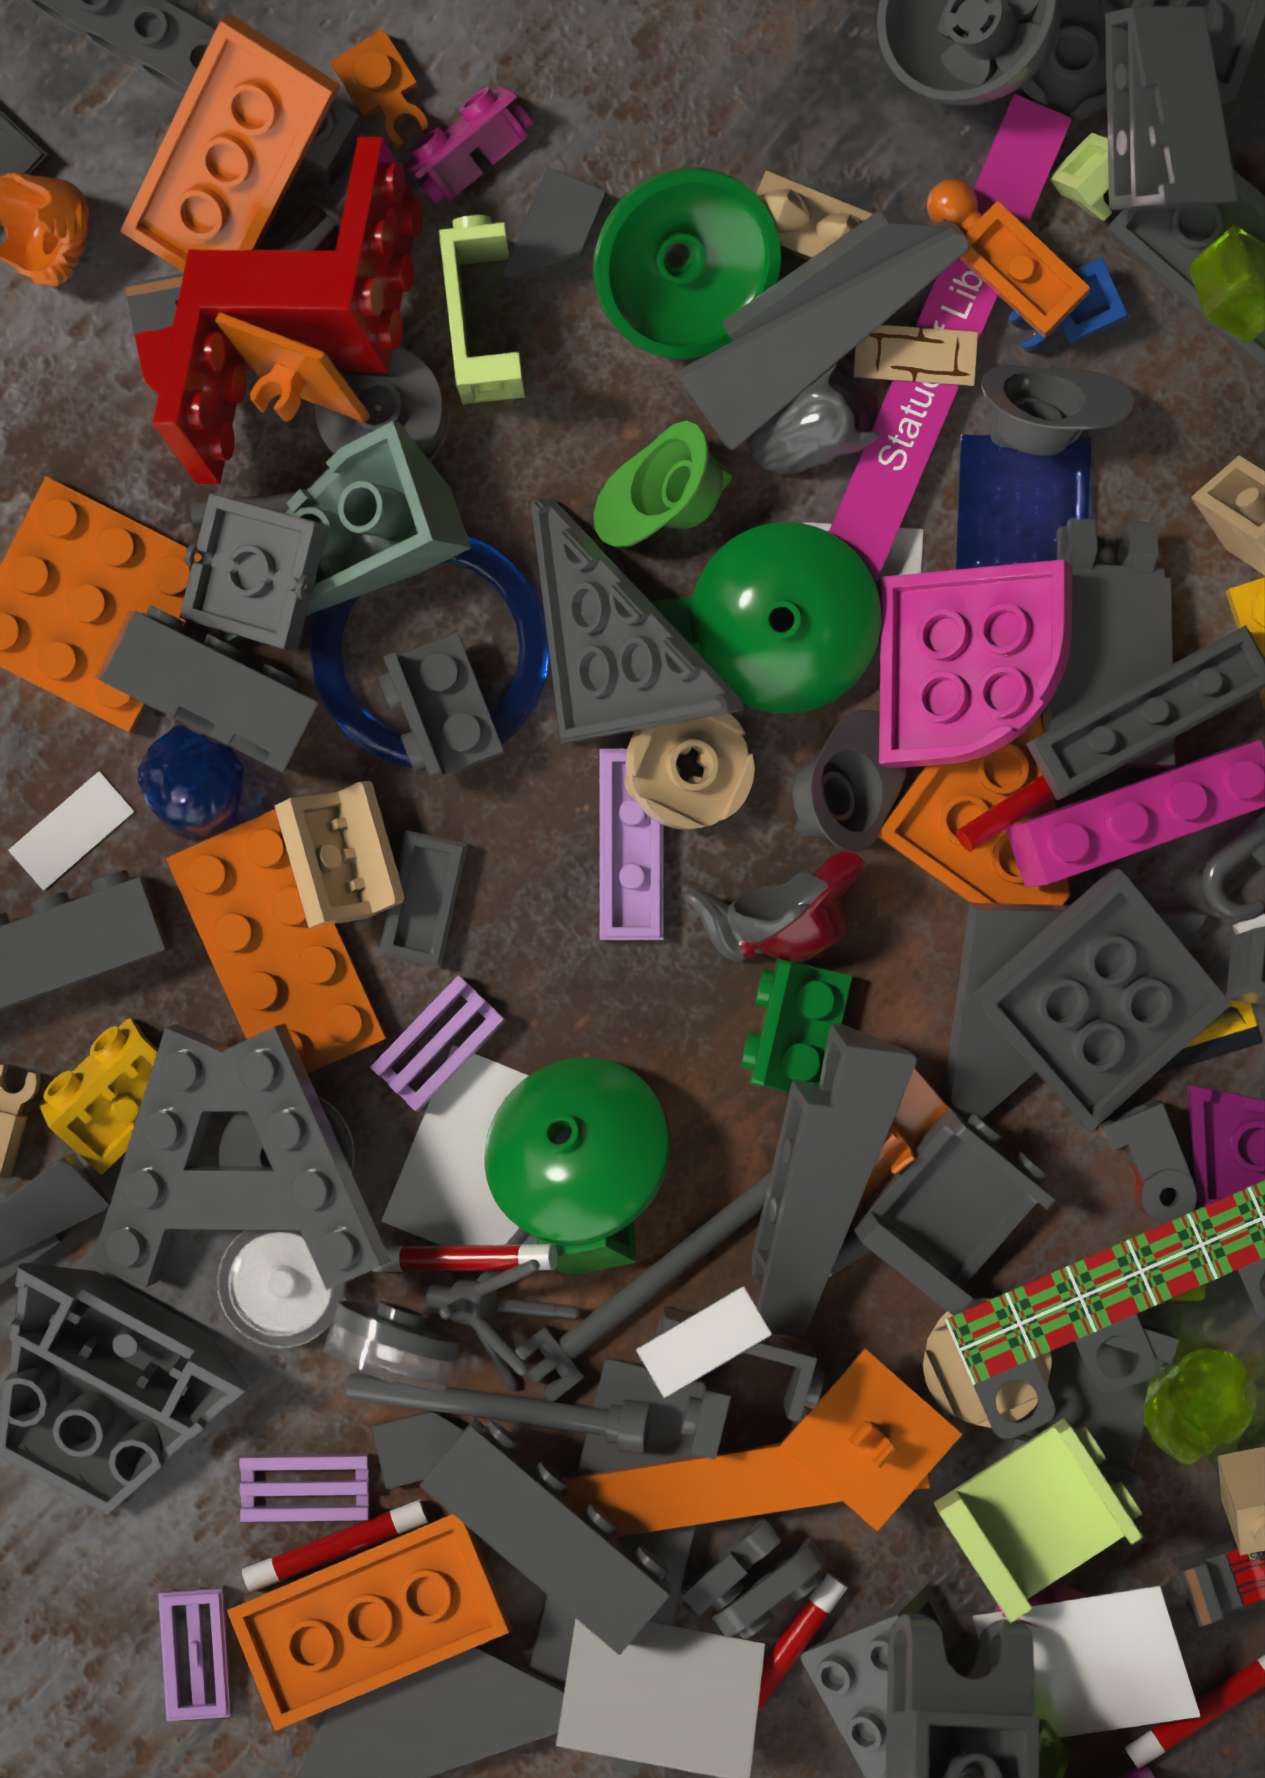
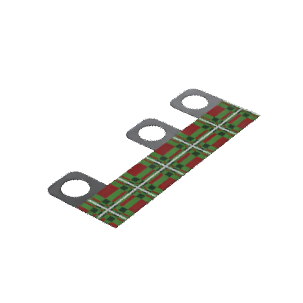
M1265 1180L945 1319L994 1433L1000 1438L1012 1439L1052 1420L1055 1414V1404L1035 1358L1075 1341L1095 1388L1102 1394H1116L1151 1378L1157 1369V1361L1136 1314L1233 1271L1238 1270L1258 1317L1265 1322V1298L1260 1288L1261 1279L1265 1273ZM1114 1336H1123L1130 1339L1136 1345L1139 1352V1362L1136 1369L1130 1375L1122 1378H1114L1105 1374L1100 1368L1097 1359L1101 1344ZM1013 1380H1020L1030 1384L1038 1398L1036 1411L1029 1419L1022 1422H1012L1005 1419L999 1413L996 1406V1396L999 1389L1007 1382Z

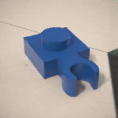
M1102 257L1073 270L1090 287V294L1046 339L1037 333L1033 338L1020 342L1024 351L1032 352L1042 348L1049 342L1054 333L1064 330L1068 342L1073 346L1130 319ZM1013 311L1009 316L1013 326L1024 321L1016 311Z

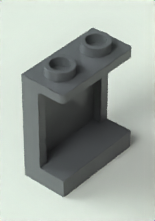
M948 1107L914 1146L913 1151L916 1155V1160L897 1174L892 1172L856 1213L850 1225L866 1247L954 1316L961 1313L973 1300L965 1285L1036 1203L1049 1210L1057 1200L1043 1184L1050 1175L1032 1158L1020 1151L1013 1159L997 1146L1003 1137L983 1118L973 1113L966 1121L952 1108Z

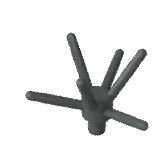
M519 1228L505 1245L523 1244L530 1234ZM531 1259L504 1272L484 1271L476 1281L460 1279L453 1287L432 1284L426 1294L428 1308L440 1310V1316L444 1319L450 1318L452 1322L470 1325L475 1329L506 1388L510 1391H515L518 1388V1381L510 1366L521 1376H525L529 1372V1367L490 1326L497 1312L576 1319L580 1316V1310L575 1306L498 1297L497 1289L539 1270L540 1264L535 1259Z

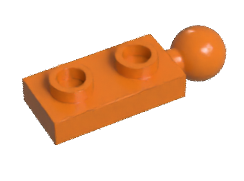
M947 179L938 183L931 190L927 199V212L932 221L946 219L956 222L970 243L969 250L959 259L1046 339L1090 294V287L998 200L982 216L977 211V196L970 185L958 179Z

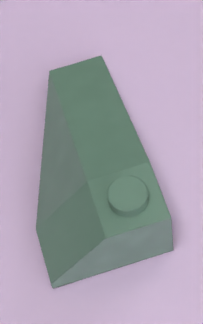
M395 421L341 447L326 462L329 468L308 490L299 489L286 503L289 509L285 513L329 525L307 615L417 575L471 549L451 488L403 426ZM222 631L225 642L234 643L245 639V637Z

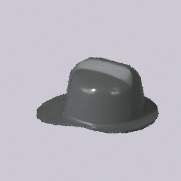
M1009 364L993 367L984 374L981 384L985 398L994 406L990 429L992 442L999 446L1014 448L1018 451L1037 456L1059 454L1067 446L1078 440L1084 429L1107 428L1123 422L1133 413L1135 398L1130 389L1116 378L1099 372L1085 370L1038 369Z
M860 709L844 716L831 732L820 754L803 765L794 778L792 798L793 807L798 817L795 831L799 835L804 837L815 836L822 840H829L843 851L859 852L871 846L877 838L889 811L901 791L906 776V767L888 769L879 763L880 713L878 711Z

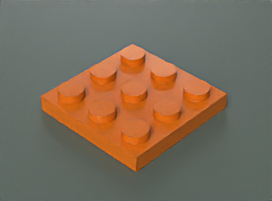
M45 476L0 564V667L133 734L147 704L96 679L95 676L129 609L145 615L149 606L152 605L185 622L180 631L181 634H184L190 621L181 619L179 616L191 567H188L185 563L187 547ZM195 553L194 561L199 562L202 555Z

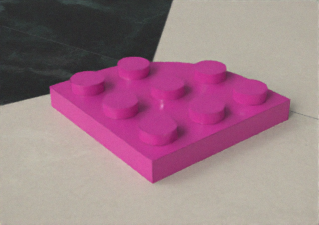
M1053 560L882 577L879 763L889 769L970 761L995 752L1009 744L1036 721L1056 693L1068 663L1072 638V565L1066 560Z

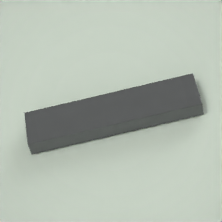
M1245 625L1031 740L1026 745L1056 800H1059L1265 688V659Z

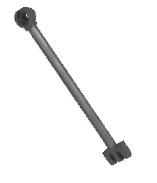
M771 1171L560 1339L557 1340L548 1327L544 1325L514 1349L523 1361L532 1356L538 1348L545 1356L527 1373V1376L533 1383L539 1381L553 1369L561 1376L559 1379L551 1382L542 1392V1395L548 1402L555 1401L584 1378L585 1374L575 1363V1358L762 1211Z

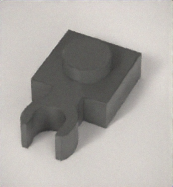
M762 1517L732 1545L728 1544L686 1580L681 1585L682 1597L698 1616L710 1606L716 1612L722 1610L744 1590L745 1585L740 1580L748 1574L747 1570L781 1542L780 1536Z

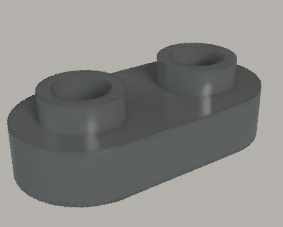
M812 1538L801 1541L744 1584V1590L729 1605L718 1612L713 1610L710 1617L725 1637H730L736 1633H739L743 1639L753 1636L774 1617L769 1609L789 1594L795 1601L801 1599L824 1580L825 1576L820 1569L826 1563L827 1558Z

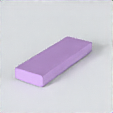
M600 749V940H663V824L648 816L642 810L637 800L633 799L625 788L627 749Z

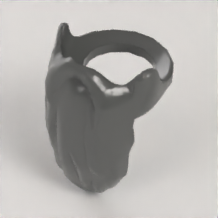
M838 362L750 436L752 439L749 446L752 450L751 460L762 469L773 471L776 474H797L811 467L827 464L841 454L859 452L880 436L879 432H871L872 425L869 411L855 385L844 374L835 369Z

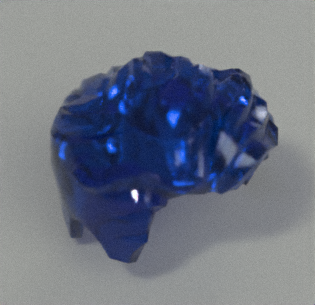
M184 725L174 726L148 748L147 753L142 758V763L138 767L137 782L146 804L161 823L178 837L182 835L187 840L196 841L198 838L209 839L223 833L224 830H229L235 823L243 794L244 767L231 747L214 743L208 739L207 735H200Z

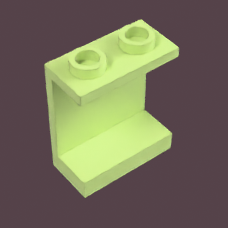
M472 215L454 219L452 221L453 228L440 229L439 233L456 385L462 404L525 397L519 352L470 357L460 265L509 260V247L504 222L492 224L491 217L487 215Z
M1064 1418L934 1502L942 1519L1010 1623L1032 1610L1027 1599L1124 1536L1131 1544L1142 1538L1132 1522L1142 1515L1137 1504L1121 1481L1110 1487L1097 1468V1465L1107 1460L1100 1447L1085 1426L1074 1432Z

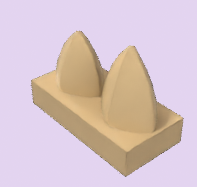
M765 171L756 193L773 218L779 235L781 250L807 261L873 215L870 212L769 171Z

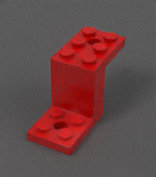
M358 137L336 251L188 250L152 424L196 484L221 485L225 461H229L234 453L235 434L233 421L237 403H241L246 394L247 382L245 371H254L215 320L219 313L324 352L339 373H388L392 349H397L402 340L401 301L403 292H408L412 286L413 264L410 254L414 236L421 234L424 213L420 198L414 196L405 179L402 164L396 163L383 137Z

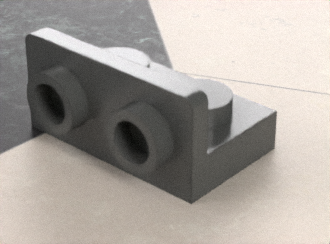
M458 632L400 655L393 652L383 656L389 672L378 675V679L391 711L403 708L411 732L401 735L414 771L426 767L429 777L435 781L505 754Z

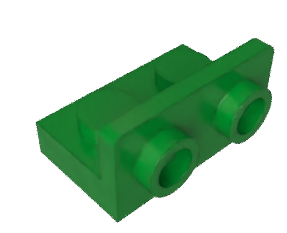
M782 959L776 960L774 971L762 969L754 1006L765 1008L760 1033L748 1031L740 1068L751 1070L749 1079L751 1085L764 1086L790 1092L792 1080L815 1082L819 1085L830 1024H842L852 980L851 975Z

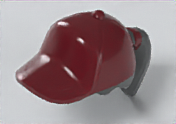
M840 852L826 860L813 874L808 871H802L785 884L753 889L730 905L725 904L712 894L702 891L688 892L684 898L700 915L707 935L713 945L724 957L730 960L744 961L763 953L776 959L791 962L821 958L825 951L842 939L848 930V915L841 896L865 871L866 863L859 855L853 852Z

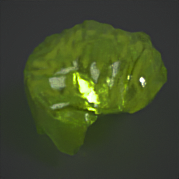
M1201 1348L1192 1351L1173 1361V1364L1169 1363L1163 1366L1151 1379L1146 1401L1143 1405L1144 1427L1148 1429L1152 1440L1157 1446L1179 1463L1190 1465L1200 1460L1204 1455H1210L1214 1448L1220 1447L1223 1444L1230 1445L1236 1438L1240 1437L1249 1426L1253 1410L1249 1408L1246 1398V1381L1248 1377L1246 1366L1234 1354H1228L1225 1350L1221 1349L1212 1350L1211 1348Z

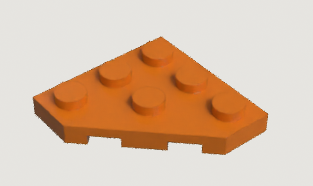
M1041 716L1021 735L995 752L966 762L925 766L882 825L877 837L968 903L1063 905L1070 896L1067 878L1047 885L1025 888L1006 830L971 852L963 848L956 835V831L1043 775L1026 743L1043 734ZM1054 798L1018 822L1055 810Z

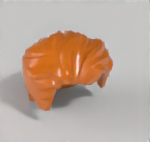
M6 173V175L0 176V223L4 226L6 232V240L3 244H0V259L17 268L18 273L31 278L36 284L57 287L60 283H64L69 277H72L74 273L72 269L79 264L80 257L85 251L84 242L88 235L89 210L84 194L71 182L60 178L20 173Z

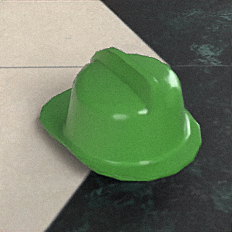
M689 421L671 425L650 445L624 463L608 479L598 496L593 513L595 531L604 543L616 548L633 546L648 538L662 527L680 530L697 527L709 517L717 505L721 491L731 482L732 475L728 467L718 461L709 451L707 436L701 427Z

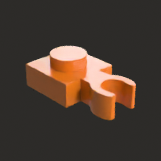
M384 29L379 30L329 62L332 70L364 121L378 112H382L385 117V129L388 138L394 147L399 150L405 148L402 139L396 133V127L401 120L413 119L419 124L424 135L429 132L424 113L420 108L408 103L404 96L418 88L417 81Z

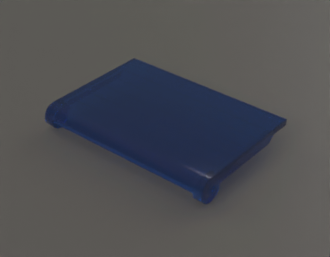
M961 434L956 570L1057 560V530L1061 526L1067 527V521L1071 518L1089 519L1092 438L1080 436L1078 440L1067 446L1059 454L1037 456L1018 451L1014 448L996 445L992 442L991 435Z

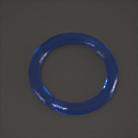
M467 536L471 549L444 562L473 571L490 583L506 602L516 624L519 643L517 671L509 692L496 710L490 714L503 745L518 733L537 707L548 678L550 654L545 613L534 587L513 561L488 543ZM360 596L317 611L313 620L310 657L315 686L328 714L349 739L373 756L402 767L413 768L401 735L404 733L388 728L371 716L354 696L345 676L342 658L344 627L353 605Z

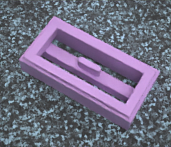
M458 975L370 1068L378 1076L382 1077L414 1111L419 1112L506 1020ZM462 995L468 1002L407 1066L397 1074L392 1067ZM477 1012L485 1017L486 1020L417 1092L408 1085Z
M369 1453L241 1455L239 1458V1470L241 1471L240 1522L361 1521L369 1519ZM356 1469V1480L255 1481V1470ZM356 1495V1504L255 1505V1496Z
M224 1585L211 1586V1588L207 1589L191 1587L174 1591V1589H161L158 1593L167 1721L231 1717L233 1708ZM210 1603L216 1703L207 1704L200 1609V1604ZM186 1605L192 1705L182 1706L175 1606Z

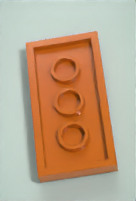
M232 14L227 15L218 24L120 232L183 273L189 249L258 250L341 84Z
M275 809L165 858L246 1040L285 1023L307 1074L387 1039L337 924L314 928L308 927Z
M454 1514L227 1610L274 1731L513 1630L474 1532Z

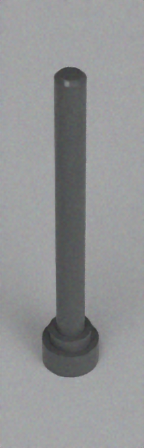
M358 1374L347 1376L344 1387V1395L347 1399L603 1435L606 1436L607 1443L617 1444L618 1451L645 1454L650 1433L652 1404L648 1402L625 1399L623 1405L611 1404L610 1410Z

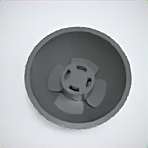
M880 0L877 13L879 45L885 61L894 75L916 93L928 99L950 105L983 104L1002 98L1017 90L1030 80L1044 64L1059 32L1062 18V0Z

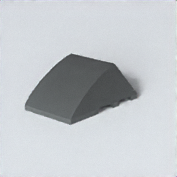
M21 1263L17 1267L15 1287H18L15 1319L10 1324L9 1340L12 1341L9 1370L8 1377L4 1380L0 1409V1457L108 1515L161 1468L163 1463L189 1439H193L200 1433L206 1424L228 1404H232L247 1390L248 1385L207 1331L101 1273Z

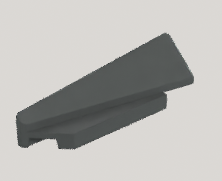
M879 210L722 321L733 342L683 367L676 373L728 450H733L966 253L970 248V243L955 221L946 219L942 221L909 220L901 211Z
M830 1024L819 1085L815 1082L792 1080L752 1252V1277L763 1280L756 1308L771 1334L798 1337L803 1336L807 1332L917 1063L916 1057L910 1051L843 1024Z
M75 1153L63 1157L0 1203V1285L17 1274V1267L21 1263L31 1264L62 1242L64 1239L59 1232L104 1211L110 1206V1201Z

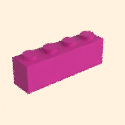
M1261 740L1232 746L1013 824L1005 830L1025 888L1047 885L1265 807V749Z

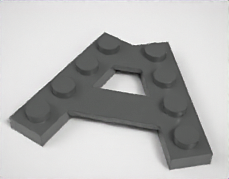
M285 1023L268 1029L232 1047L223 1045L177 1024L165 1028L92 1263L144 1287H148L158 1282L174 1229L299 1230L326 1290L390 1262ZM212 1111H247L271 1166H195Z

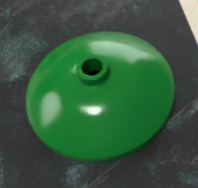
M684 167L661 172L639 183L630 190L613 208L601 229L593 262L594 285L599 303L606 317L617 331L643 351L672 359H691L706 356L733 342L722 321L778 282L781 265L779 235L773 218L764 203L753 191L734 177L720 171L701 167ZM681 243L683 245L682 255L676 261L667 262L666 253L668 249L674 244Z
M779 522L765 524L749 529L728 541L716 552L704 568L697 582L691 605V631L694 643L700 642L701 657L743 700L744 704L772 713L788 714L810 711L822 707L846 693L862 677L870 665L881 633L882 614L879 592L875 580L862 558L836 535L824 529L803 523ZM778 607H786L794 615V624L788 631H778L771 623L772 612Z
M577 1057L554 1062L533 1072L512 1089L492 1119L484 1151V1168L490 1192L501 1211L515 1225L540 1240L555 1244L578 1245L604 1239L635 1221L659 1192L671 1157L669 1121L654 1091L641 1077L623 1065L592 1057ZM572 1128V1134L567 1142L560 1145L555 1144V1138L561 1130Z

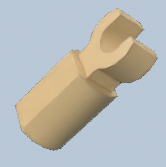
M0 1063V1178L11 1179L28 1118L22 1114L23 1107L26 1102L32 1100L38 1093L41 1080L40 1073L30 1071L25 1079L23 1089L18 1093L12 1092L6 1087L4 1082L8 1064Z

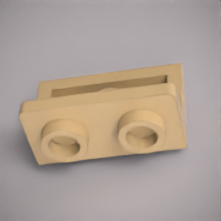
M371 781L357 782L338 792L289 798L275 805L309 928L367 919L404 902L405 896L399 872L394 861L382 812Z

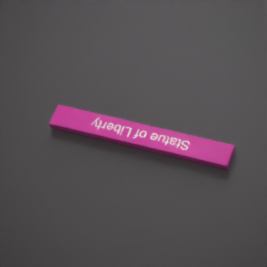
M1017 94L1013 95L973 189L978 200L977 211L982 216L998 200L1027 227L1072 121L1071 117ZM957 259L936 277L915 327L978 332V343L998 295L964 262ZM892 380L871 430V432H879L880 436L863 449L828 531L855 550L870 570L875 583L959 385Z

